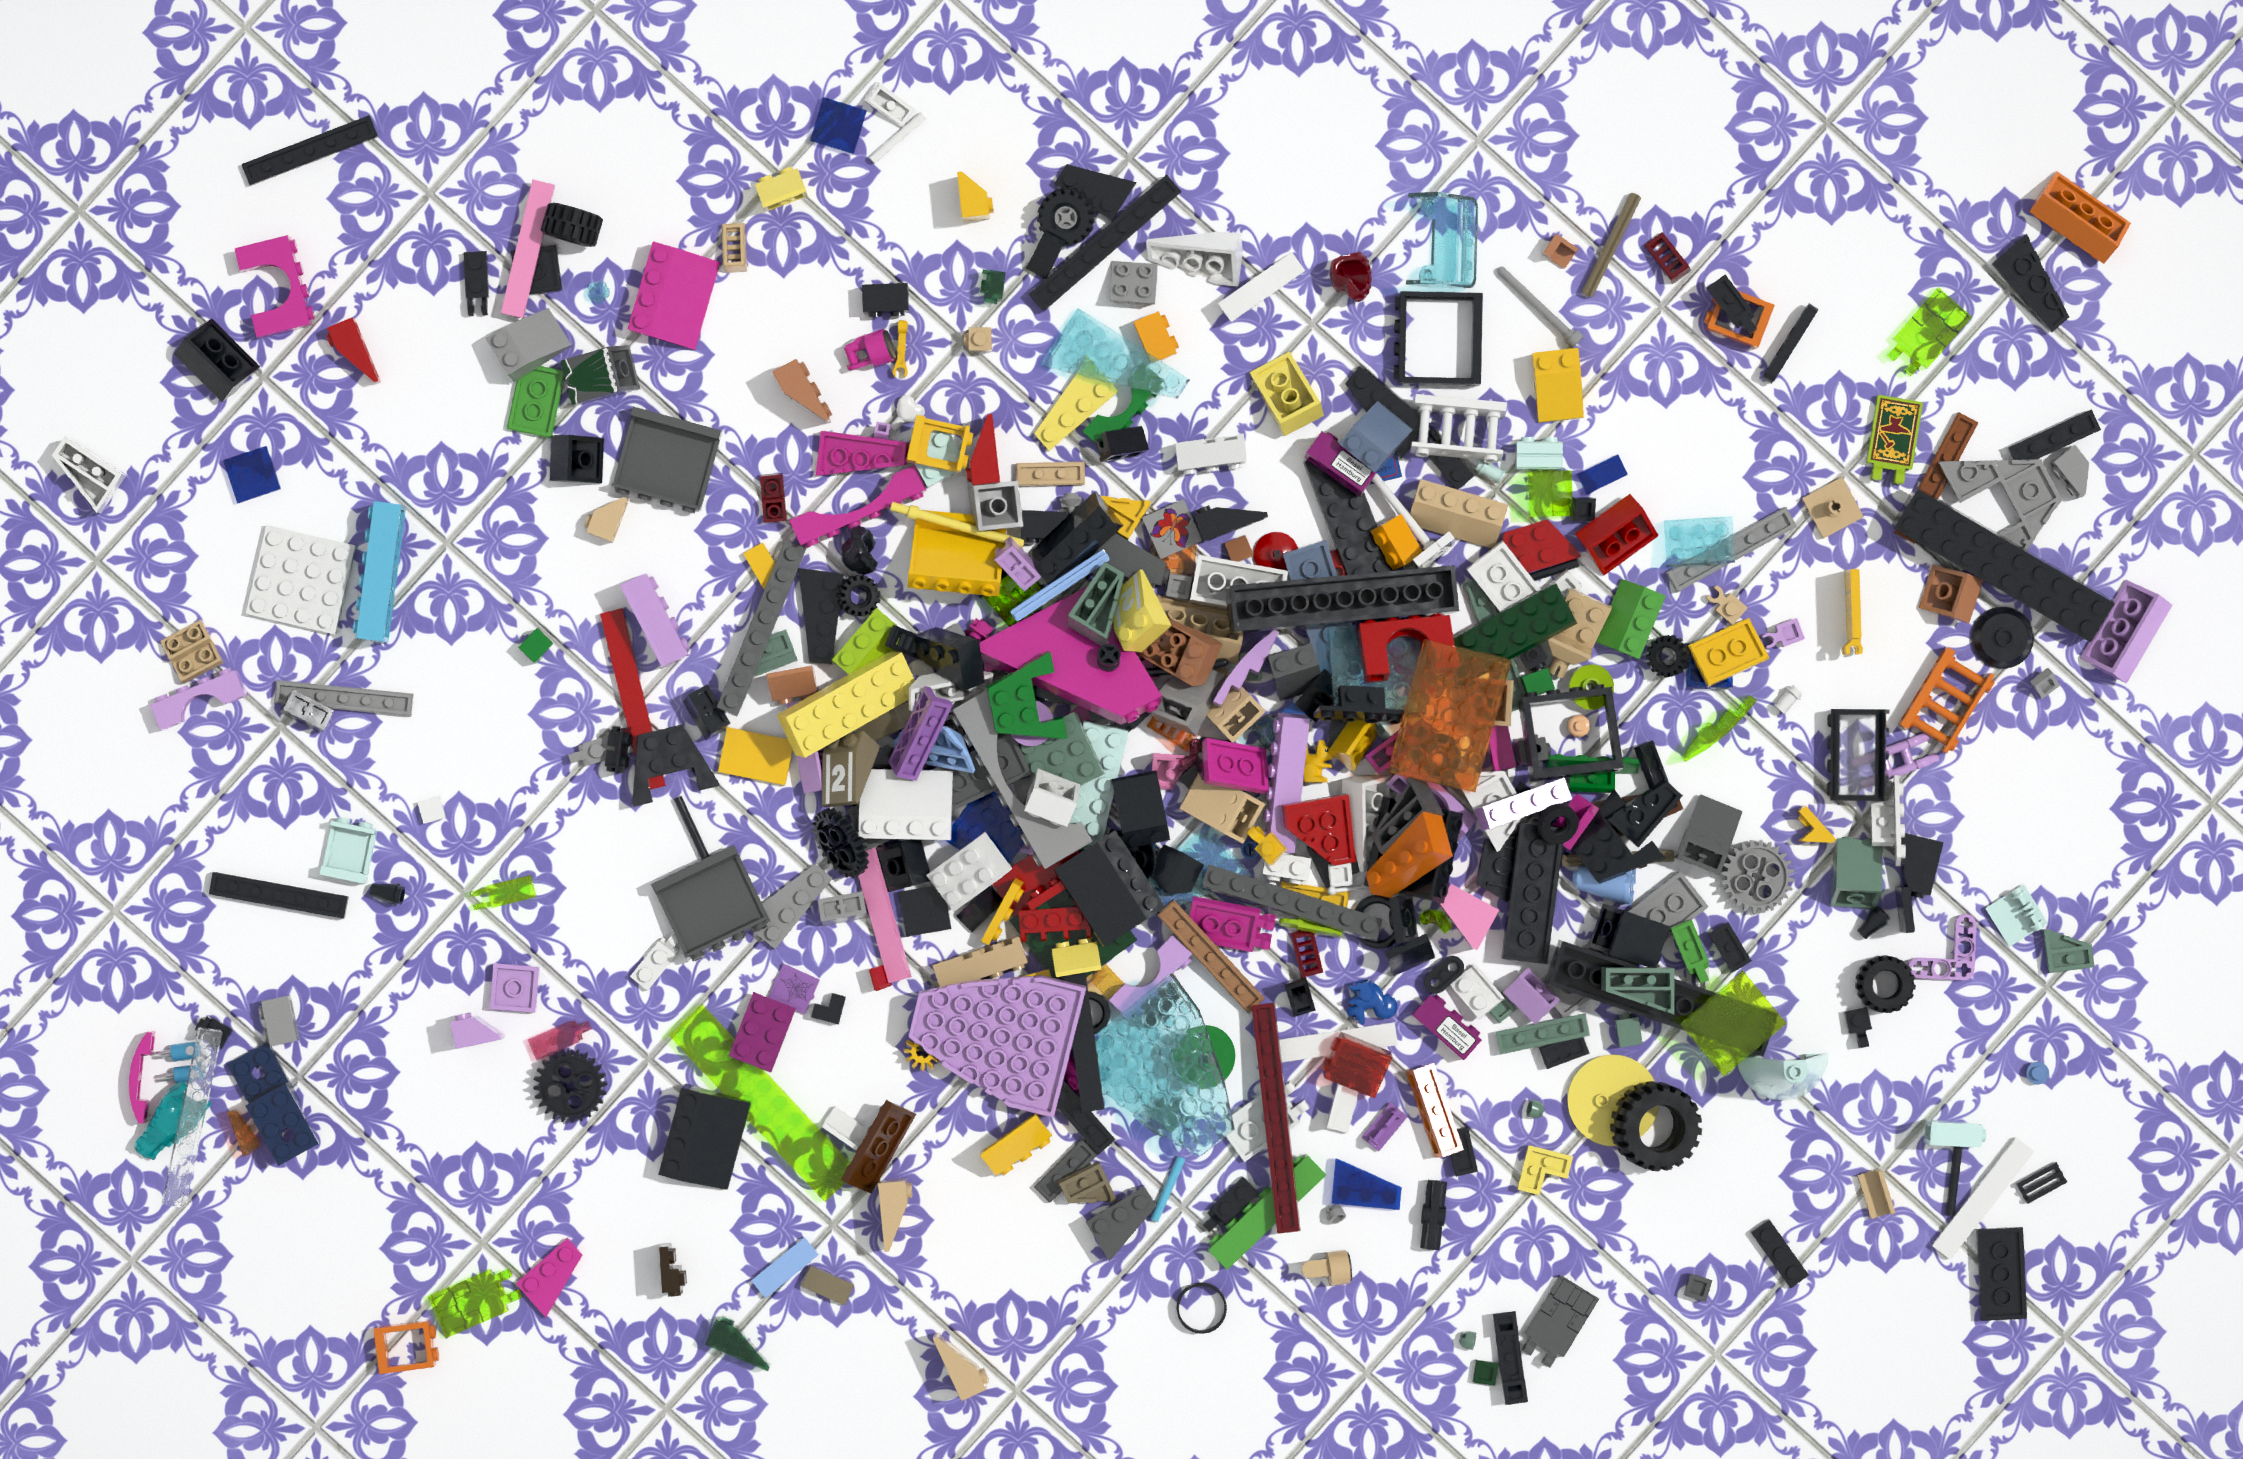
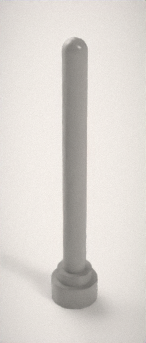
M1498 267L1497 273L1564 336L1565 344L1570 349L1580 342L1584 336L1578 330L1575 331L1573 328L1570 330L1505 267Z

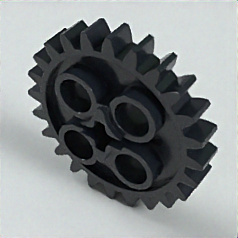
M827 808L817 813L813 818L815 822L812 825L815 829L812 832L817 835L814 840L819 842L817 847L822 849V856L828 858L827 863H832L833 869H838L840 875L845 874L846 878H854L864 873L868 868L867 864L869 861L867 857L869 854L865 851L867 846L862 843L864 838L858 835L859 829H854V823L848 822V816L843 817L842 812H836L835 808Z
M568 1048L566 1055H563L561 1050H558V1057L549 1054L550 1062L543 1060L542 1064L545 1068L538 1067L536 1070L541 1076H534L533 1079L539 1082V1084L533 1086L534 1090H539V1093L534 1097L535 1099L542 1098L538 1106L546 1105L545 1114L552 1111L554 1112L552 1119L560 1115L561 1122H564L566 1117H569L570 1122L573 1123L576 1116L580 1121H583L584 1113L590 1118V1109L598 1111L599 1108L596 1103H604V1100L599 1096L607 1094V1091L601 1089V1087L608 1085V1082L601 1081L606 1076V1073L598 1072L602 1064L595 1066L596 1058L593 1057L588 1060V1052L580 1056L579 1049L576 1050L575 1054H571V1050ZM568 1065L572 1073L564 1076L560 1074L559 1067ZM587 1075L591 1077L592 1083L589 1086H583L579 1078ZM552 1076H557L566 1083L573 1081L574 1087L588 1092L589 1095L586 1096L575 1088H571L570 1091L567 1090L565 1083L552 1079ZM552 1085H557L561 1089V1094L553 1096L549 1093L548 1088ZM574 1095L579 1096L582 1103L579 1106H572L569 1098Z

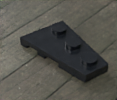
M1066 164L1054 184L1061 189L1063 187H1069V189L1074 187L1079 192H1085V196L1088 199H1092V206H1095L1096 211L1112 221L1137 182Z
M1663 780L1606 816L1605 819L1639 848L1683 795L1669 782Z

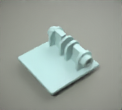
M2024 884L1985 908L2009 947L2034 931H2039L2048 923Z

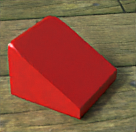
M883 965L870 968L869 973L874 990L878 991L892 985V983H888Z

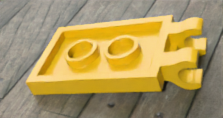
M1849 569L1844 571L1847 642L1842 646L1841 651L1843 655H1850V647L1852 646L1855 649V655H1859L1863 652L1861 645L1860 569Z

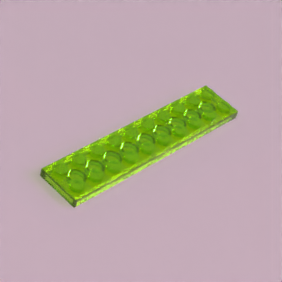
M703 1004L669 1034L671 1039L723 1094L751 1102L747 1120L824 1202L845 1184L841 1179L845 1169L851 1163L848 1158L766 1071L728 1057L735 1038Z

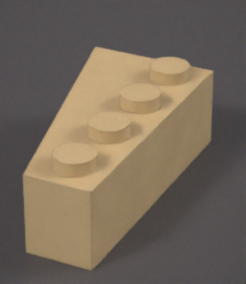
M1019 935L933 964L932 966L939 987L965 981L981 980V978L990 976V979L1002 976V971L1011 969L1014 972L1025 968L1024 964L1028 963V959Z

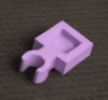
M1797 618L1776 625L1777 633L1762 635V638L1767 636L1772 638V643L1765 646L1766 648L1774 647L1779 641L1782 647L1805 639Z

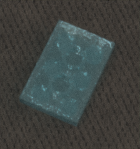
M1732 516L1664 520L1666 567L1735 563Z

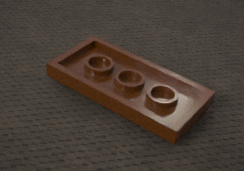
M886 1100L880 1107L878 1115L869 1127L861 1145L857 1148L851 1163L845 1169L841 1180L872 1194L917 1114Z

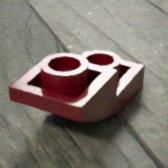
M783 473L760 475L764 523L787 521Z

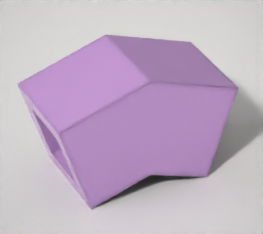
M876 421L874 438L889 439L891 424Z

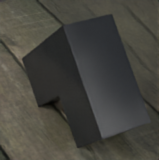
M832 993L829 1006L815 1003L811 1017L839 1025L846 996Z

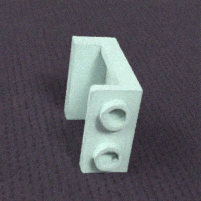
M337 817L336 821L331 820L324 862L321 865L319 875L363 884L367 883L378 829H373V824L360 821L359 826L350 824V819Z

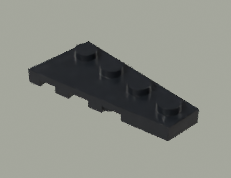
M2026 233L1991 265L2052 333L2069 318V315Z
M798 568L809 662L832 665L840 604L837 602L839 600L837 593L840 590L838 589L839 585L843 584L844 574Z

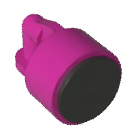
M884 328L861 335L844 346L849 362L847 365L848 371L870 364L878 367L893 362L896 358L891 336ZM867 349L869 357L859 360L856 352Z

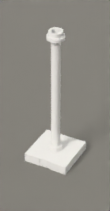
M1378 473L1375 475L1372 482L1398 515H1403L1410 530L1424 546V551L1413 559V565L1416 569L1427 567L1455 545V538L1450 532H1447L1436 542L1434 540L1431 541Z

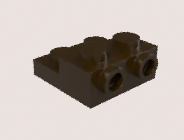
M662 1243L659 1247L662 1293H668V1297L681 1296L683 1294V1286L687 1284V1271L682 1270V1265H673L677 1261L676 1248H672V1243Z

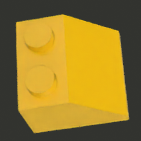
M962 171L957 172L962 221L990 219L989 213H994L992 197H988L987 192Z

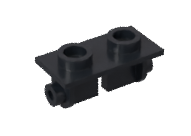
M612 725L611 730H609L607 746L615 747V751L606 750L604 765L606 771L619 774L625 773V770L628 768L630 761L629 756H627L628 747L632 743L631 727L621 728V726Z

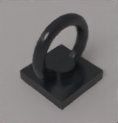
M1371 895L1361 900L1355 908L1356 911L1362 913L1368 906L1373 904H1383L1390 909L1389 924L1391 929L1394 930L1388 938L1377 940L1376 942L1357 937L1367 947L1385 949L1395 943H1405L1418 937L1413 896L1400 895L1388 898Z

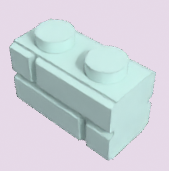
M1521 437V441L1515 443V470H1562L1563 442H1557V437H1544V442H1534L1535 437Z

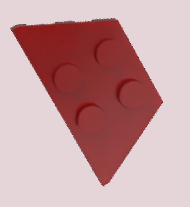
M1548 519L1503 533L1502 540L1528 573L1581 557V554Z

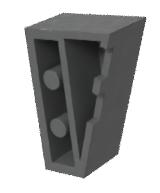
M1142 1185L1086 1220V1224L1109 1261L1153 1211L1156 1203L1145 1185Z

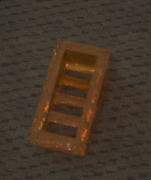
M1152 716L1147 724L1148 728L1185 752H1188L1199 733L1196 736L1188 733L1181 743L1180 741L1186 732L1180 730L1174 739L1172 736L1177 728L1171 726L1166 734L1164 731L1168 725L1162 723L1160 728H1157L1156 726L1159 721L1154 716Z
M237 1109L229 1111L228 1117L242 1155L246 1157L258 1149L261 1143Z

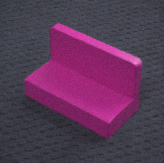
M1492 725L1484 727L1493 771L1515 768L1516 763L1508 726Z
M1576 794L1568 804L1576 813L1579 821L1575 835L1563 843V846L1568 850L1573 847L1599 810L1598 807L1579 794ZM1559 817L1553 827L1563 828L1565 818Z

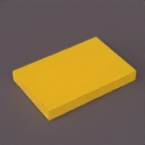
M1749 618L1694 642L1687 647L1707 687L1769 660V656Z
M727 727L718 772L786 785L793 749L788 739Z

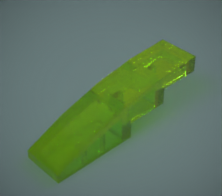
M1747 695L1736 712L1727 708L1715 726L1710 722H1706L1680 760L1687 762L1723 738L1742 720L1757 699Z

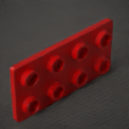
M1075 851L1044 869L1043 865L1038 867L1032 855H1029L1011 866L1012 870L993 883V886L1001 898L1004 899L1015 878L1024 882L1021 887L1024 892L1018 903L1013 901L1010 909L1013 910L1012 914L1014 917L1019 914L1020 910L1031 909L1032 911L1065 890L1053 870L1079 854L1080 851Z

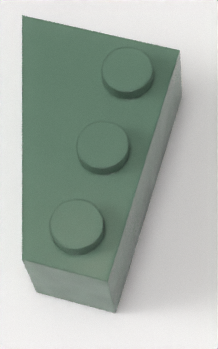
M1601 967V990L1674 1014L1675 968Z

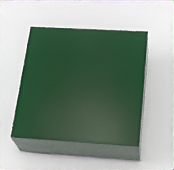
M1476 1359L1472 1382L1495 1386L1499 1363Z

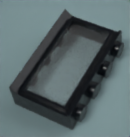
M1831 709V714H1828L1827 717L1828 727H1831V736H1828L1827 748L1831 750V759L1827 761V772L1831 773L1830 782L1827 783V795L1830 796V800L1889 801V796H1886V783L1889 781V775L1886 773V760L1889 759V751H1886V737H1889V728H1886V714H1890V709Z

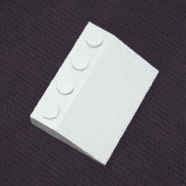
M871 769L859 803V837L874 839L951 840L953 771L921 770L917 781L896 777L893 770Z

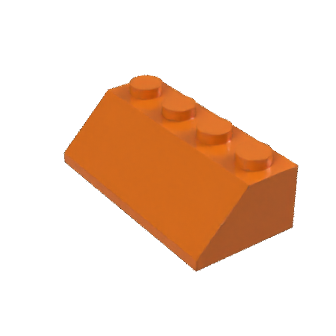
M2058 171L2051 177L2029 211L2038 220L2052 227L2055 232L2062 234L2072 241L2075 246L2082 248L2103 264L2119 247L2131 224Z

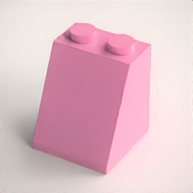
M1448 883V894L1445 897L1444 903L1437 902L1469 946L1478 950L1499 910L1451 883Z

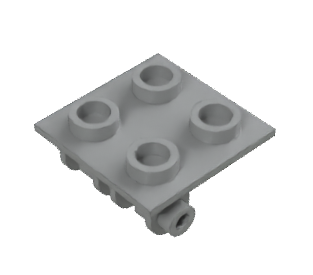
M1112 261L1109 301L1114 303H1134V305L1141 303L1148 304V306L1155 304L1158 264Z

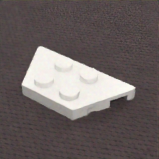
M1505 771L1454 774L1473 811L1482 806L1517 795ZM1522 818L1485 830L1496 852L1501 850Z

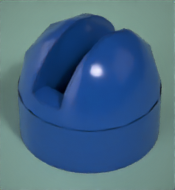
M1255 841L1245 842L1241 847L1242 855L1247 859L1258 857L1259 853L1255 850L1258 843ZM1250 844H1253L1254 855L1252 856Z

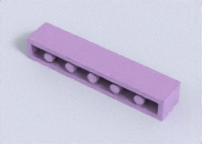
M1278 713L1277 719L1273 723L1275 742L1271 743L1273 760L1272 764H1269L1268 767L1270 786L1269 791L1266 792V800H1268L1267 809H1264L1263 821L1265 822L1264 833L1266 835L1274 833L1288 849L1285 853H1295L1297 837L1284 828L1282 804L1301 801L1310 718L1305 714Z

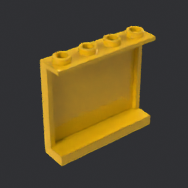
M923 510L975 525L971 514ZM916 518L907 588L999 597L1002 567L994 558L996 557V549L998 547L1000 549L1004 548L1005 544ZM1007 528L995 529L992 531L1006 534Z

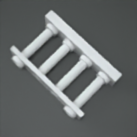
M1416 394L1413 410H1418L1420 413L1418 442H1412L1410 453L1418 457L1435 455L1478 459L1491 464L1497 463V461L1501 462L1503 450L1496 449L1498 420L1505 417L1507 402ZM1432 412H1439L1443 415L1441 444L1427 443L1429 416ZM1455 414H1461L1466 417L1464 446L1450 445L1452 416ZM1478 416L1489 419L1487 448L1473 447L1475 418Z

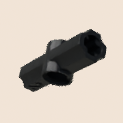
M1427 1180L1425 1203H1423L1421 1213L1422 1232L1420 1248L1440 1250L1442 1226L1445 1224L1446 1181Z

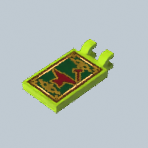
M1877 395L1866 463L1873 464L1870 480L1880 481L1884 468L1895 470L1892 484H1904L1905 469L1912 470L1923 402Z

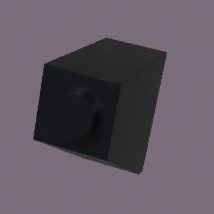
M1905 833V838H1901V845L1906 847V856L1901 858L1900 865L1904 886L1910 888L1911 896L1924 899V895L1931 896L1944 842Z

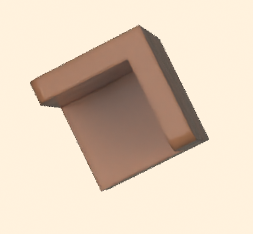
M1555 234L1542 255L1565 269L1579 248L1558 234Z

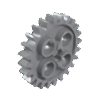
M1749 840V847L1744 843H1740L1741 850L1732 848L1735 855L1727 856L1730 860L1729 863H1724V867L1727 870L1720 873L1726 876V879L1720 882V884H1727V888L1723 890V893H1731L1728 901L1736 899L1735 907L1744 904L1743 911L1745 912L1751 907L1753 914L1756 913L1757 908H1760V911L1765 913L1766 906L1773 911V903L1781 906L1780 898H1789L1784 892L1786 890H1793V888L1788 886V882L1795 881V879L1789 877V874L1793 873L1794 869L1787 868L1792 861L1783 860L1787 853L1778 854L1779 846L1772 850V842H1768L1765 847L1762 840L1758 841L1757 846H1755L1753 840ZM1752 855L1756 859V865L1749 869L1745 865V859ZM1764 857L1766 860L1760 871V875L1763 878L1762 880H1757L1754 893L1750 896L1749 892L1755 881L1752 874L1758 872L1761 859ZM1771 863H1774L1778 869L1774 876H1769L1766 872L1767 866ZM1740 877H1745L1748 880V886L1744 890H1740L1737 887V881ZM1762 885H1767L1770 890L1769 895L1765 898L1760 897L1758 893Z

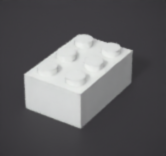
M984 832L926 876L954 912L1012 870V867L986 832Z

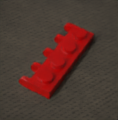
M1077 907L1019 911L1022 943L1027 941L1026 933L1041 932L1042 941H1047V932L1063 931L1064 940L1070 939L1069 930L1086 929L1087 938H1092V929Z

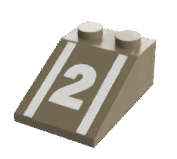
M864 731L849 733L825 747L822 768L823 807L859 803L880 745Z

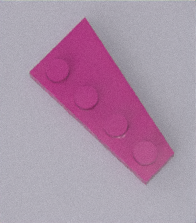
M821 431L815 476L907 465L906 459L909 442Z

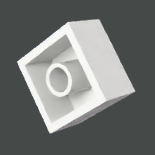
M1037 768L1027 793L1024 811L1033 817L1047 819L1054 825L1068 827L1078 802L1080 784Z

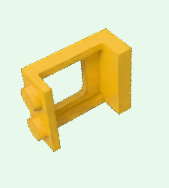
M916 415L906 462L960 473L962 468L966 469L969 455H965L966 446H971L973 433L969 432L971 426L964 427ZM932 431L958 435L962 438L959 457L956 462L932 458L927 455Z

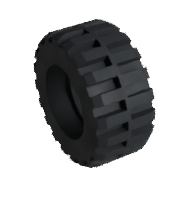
M1648 1081L1646 1085L1641 1083L1635 1085L1634 1091L1628 1089L1624 1093L1625 1099H1619L1615 1104L1619 1106L1617 1112L1612 1111L1611 1118L1615 1119L1614 1124H1610V1131L1615 1133L1612 1140L1615 1145H1618L1617 1150L1619 1153L1625 1156L1629 1162L1651 1171L1659 1172L1661 1169L1668 1171L1673 1169V1165L1679 1167L1684 1164L1682 1159L1685 1157L1690 1159L1693 1155L1691 1152L1692 1148H1697L1700 1143L1697 1141V1136L1702 1135V1128L1698 1127V1123L1702 1122L1700 1114L1696 1113L1699 1109L1696 1103L1692 1102L1691 1097L1687 1093L1682 1092L1681 1089L1663 1082ZM1655 1106H1665L1670 1110L1673 1117L1672 1132L1661 1145L1648 1147L1640 1138L1639 1126L1642 1117Z

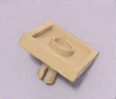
M1843 477L1801 498L1822 539L1864 517Z

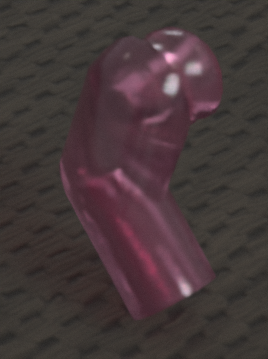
M1192 739L1189 743V756L1179 760L1183 770L1195 765L1200 739Z

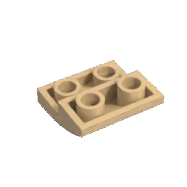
M201 619L160 641L183 684L224 663Z

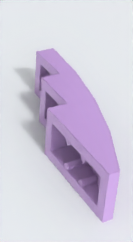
M1274 630L1243 657L1223 683L1213 701L1214 705L1221 708L1231 688L1240 691L1249 671L1256 675L1259 674L1278 636V631Z

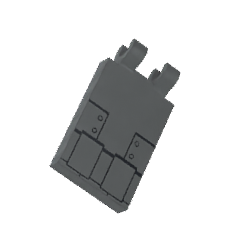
M1559 1275L1524 1332L1530 1337L1522 1351L1531 1356L1536 1346H1540L1548 1351L1541 1362L1550 1368L1558 1354L1562 1357L1566 1355L1599 1301V1298L1564 1276Z

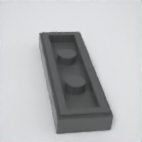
M1081 1138L1034 1188L1051 1203L1062 1192L1057 1181L1085 1168L1098 1155L1097 1152Z

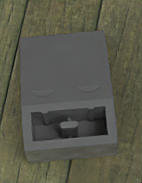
M1700 794L1675 858L1720 875L1743 811Z

